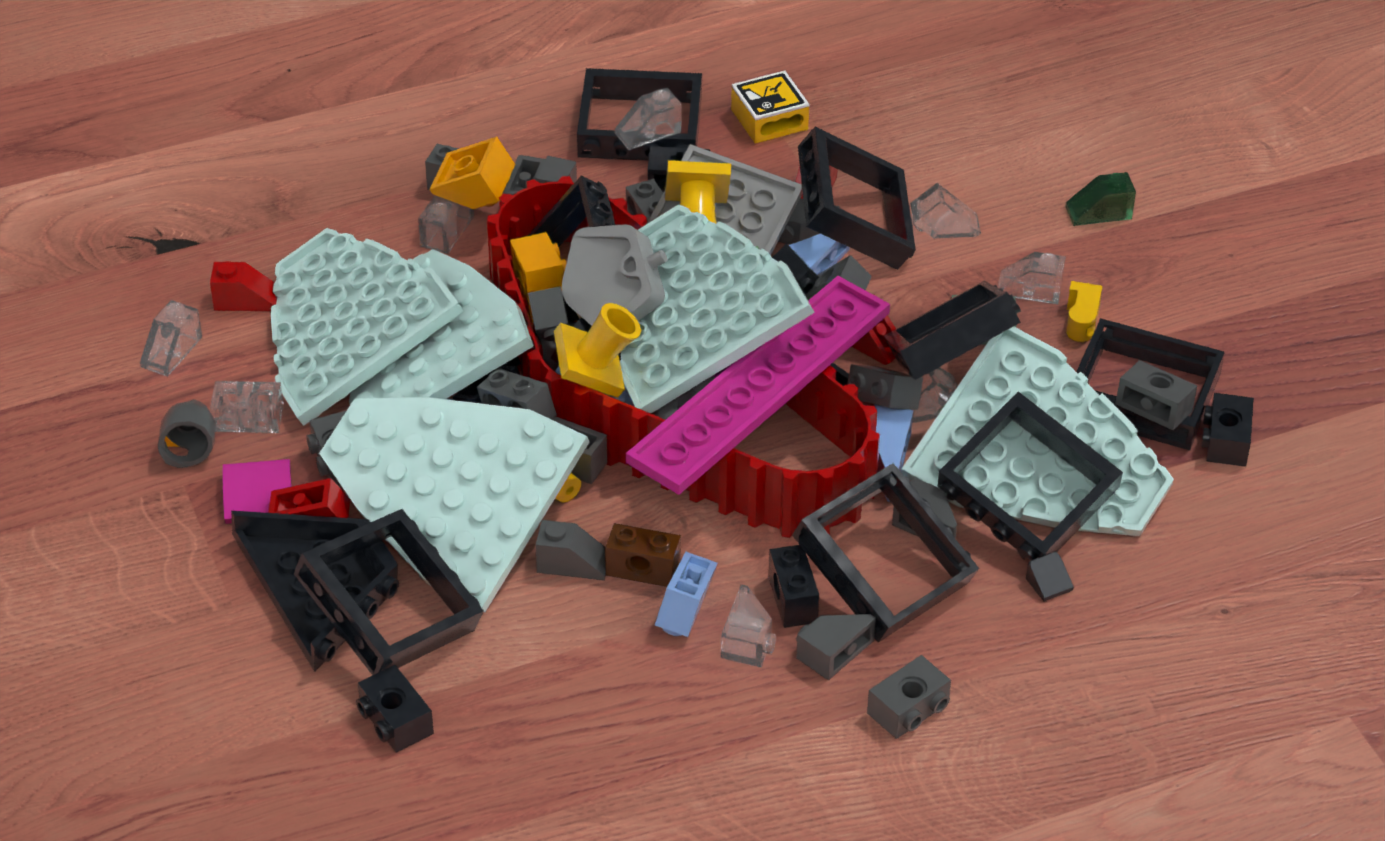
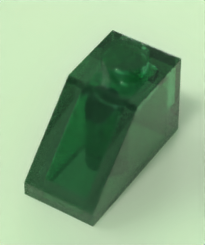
M1128 172L1098 175L1066 202L1065 207L1073 226L1130 220L1133 216L1136 190Z

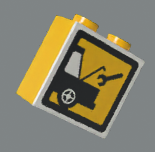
M786 71L732 84L731 110L755 144L808 130L809 103Z

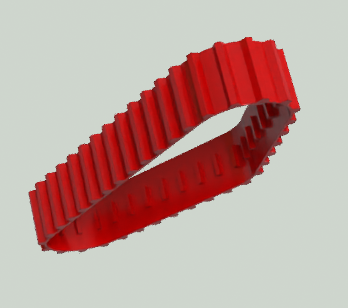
M562 176L558 182L539 183L534 179L527 181V188L518 191L514 195L502 194L499 197L498 214L488 215L487 218L490 280H492V284L513 299L522 310L533 343L532 348L518 355L521 363L517 366L518 370L522 372V376L547 383L557 414L556 417L607 435L606 465L612 466L621 462L630 466L626 463V453L664 422L665 419L586 386L563 379L561 375L552 370L543 360L542 345L537 343L534 322H530L526 299L523 300L520 292L519 277H515L513 272L510 240L528 236L574 182L570 176ZM608 196L615 225L626 224L638 230L647 224V217L643 214L631 215L627 212V201L625 199H611ZM587 217L564 242H572L576 231L589 227ZM828 366L785 404L850 457L849 459L826 469L811 471L790 470L775 466L733 448L685 489L689 491V500L698 503L706 498L717 503L718 512L723 515L736 511L748 516V525L756 528L764 523L780 529L782 537L791 538L802 519L877 473L880 434L876 432L877 410L875 406L862 404L860 399H858L859 388L854 384L842 386L837 382L836 370L832 366ZM632 467V476L637 478L645 476V474ZM660 484V488L665 489L667 491L670 490L667 487ZM862 504L825 526L824 529L830 535V527L839 525L844 521L857 523L861 519Z

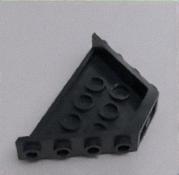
M231 510L233 537L315 672L324 662H329L334 657L337 649L345 642V639L294 575L295 569L302 553L371 523L370 520ZM383 541L328 565V568L368 619H371L376 614L378 607L387 598H392L398 590V564Z

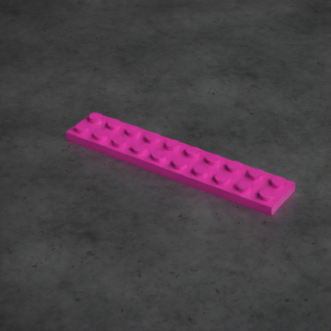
M837 276L808 300L815 313L730 365L626 453V463L680 495L884 319L890 312V304L844 278Z

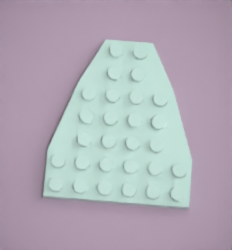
M678 204L638 229V231L648 236L653 253L663 250L667 256V262L658 266L665 299L658 308L638 321L641 327L640 336L621 351L620 366L624 385L636 408L653 413L815 312L787 264L781 260L779 262L776 261L763 248L761 250L758 249L748 238L727 224L720 221L715 224L709 221L705 215L698 212L693 213L689 208Z
M326 228L279 261L275 267L277 278L273 286V293L277 297L276 305L271 306L272 340L277 346V354L274 355V363L278 366L279 374L275 376L276 384L294 414L304 426L310 422L309 420L320 416L322 412L345 398L364 382L372 379L378 372L392 362L397 361L402 355L425 341L441 327L453 321L464 310L434 269L430 267L424 269L411 258L406 260L398 252L374 240L365 239L364 242L356 240L351 234H339L336 230Z
M434 249L425 254L418 255L413 260L424 269L430 267L435 270L464 312L434 332L425 341L406 352L397 361L392 362L378 372L372 379L353 390L350 394V405L355 398L430 397L447 399L533 347L522 310L513 299L471 266Z
M1014 326L988 341L901 469V473L904 477L907 476L909 480L915 477L938 487L939 470L1019 391L1123 472L1120 487L1078 531L1140 536L1174 481L1168 470L1158 463L1157 456L1150 447L1146 448L1137 436L1138 431L1131 421L1103 393L1099 395L1088 384V378L1082 372L1078 374L1066 362L1067 357L1061 351ZM1013 420L959 473L962 478L1014 519L1054 528L1096 486L1095 483ZM948 500L956 506L964 508L957 501Z
M430 397L355 398L319 454L365 519L373 522L403 509L409 518L416 522L419 530L429 543L436 547L439 555L449 568L457 573L461 583L479 601L485 613L589 444V439L586 435L530 409ZM389 537L385 539L412 566L419 576L430 585L394 538Z

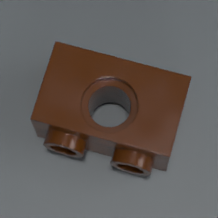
M614 523L605 547L606 576L667 587L681 561V535Z

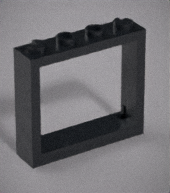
M586 68L577 130V158L649 161L650 146L688 148L690 144L697 146L702 100V73ZM592 99L690 103L688 134L588 129Z
M815 126L798 145L806 227L898 270L908 258H912L916 250L904 169ZM829 165L882 191L887 230L834 206Z
M581 175L528 236L547 232L552 244L557 243L558 247H560L586 217L589 227L615 225L606 187L599 181L596 183ZM566 303L568 320L578 321L577 313Z
M984 280L884 335V338L898 364L914 380H917L1021 323L1017 316L1021 309L1012 294L1009 295L1007 291L1004 292L1002 288H998L997 285L993 286Z
M1100 318L1077 369L1078 374L1082 372L1088 378V384L1103 350L1206 378L1191 417L1187 416L1174 430L1116 405L1117 396L1103 393L1131 421L1138 431L1137 436L1191 450L1204 418L1205 406L1209 405L1221 375L1225 352Z
M1018 391L939 470L937 486L946 493L948 500H955L962 505L966 513L977 522L982 521L987 525L998 540L1002 542L1007 541L1016 548L1022 559L1034 560L1054 551L1058 552L1120 487L1123 472ZM1012 420L1096 484L1087 496L1043 541L959 475Z
M894 463L802 519L792 535L855 615L871 614L876 617L874 639L878 643L967 585L979 570V567L970 557L971 554L963 549L954 538L951 529L940 521L932 511L928 501L918 494L910 484L908 477H904ZM880 492L884 493L952 577L895 616L824 529L825 526Z
M403 509L302 553L294 572L300 583L372 675L393 665L400 668L475 631L484 612L479 601L461 583L457 573L449 568L439 555L436 547L429 543L419 530L416 522L411 520ZM389 537H393L454 615L389 646L328 568V565Z

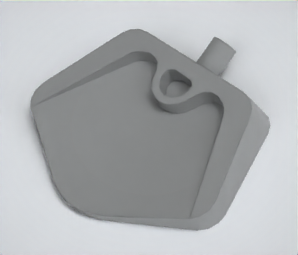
M630 225L581 228L575 232L572 238L562 280V295L566 303L591 326L595 322L602 306L607 303L618 304L626 308L639 321L664 302L665 292L658 266L667 262V256L663 250L653 253L648 236Z

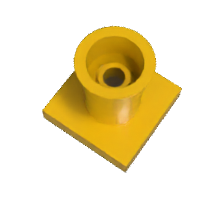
M668 161L665 200L680 201L679 205L689 208L693 213H701L709 221L717 224L715 203H727L731 164Z
M607 303L602 306L588 332L560 322L554 330L561 378L618 398L625 390L618 354L641 334V327L635 316L618 304Z

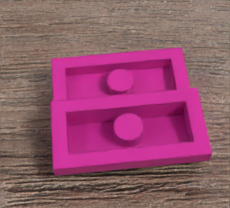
M290 459L223 464L225 524H232L231 510L268 513L271 491L292 486Z

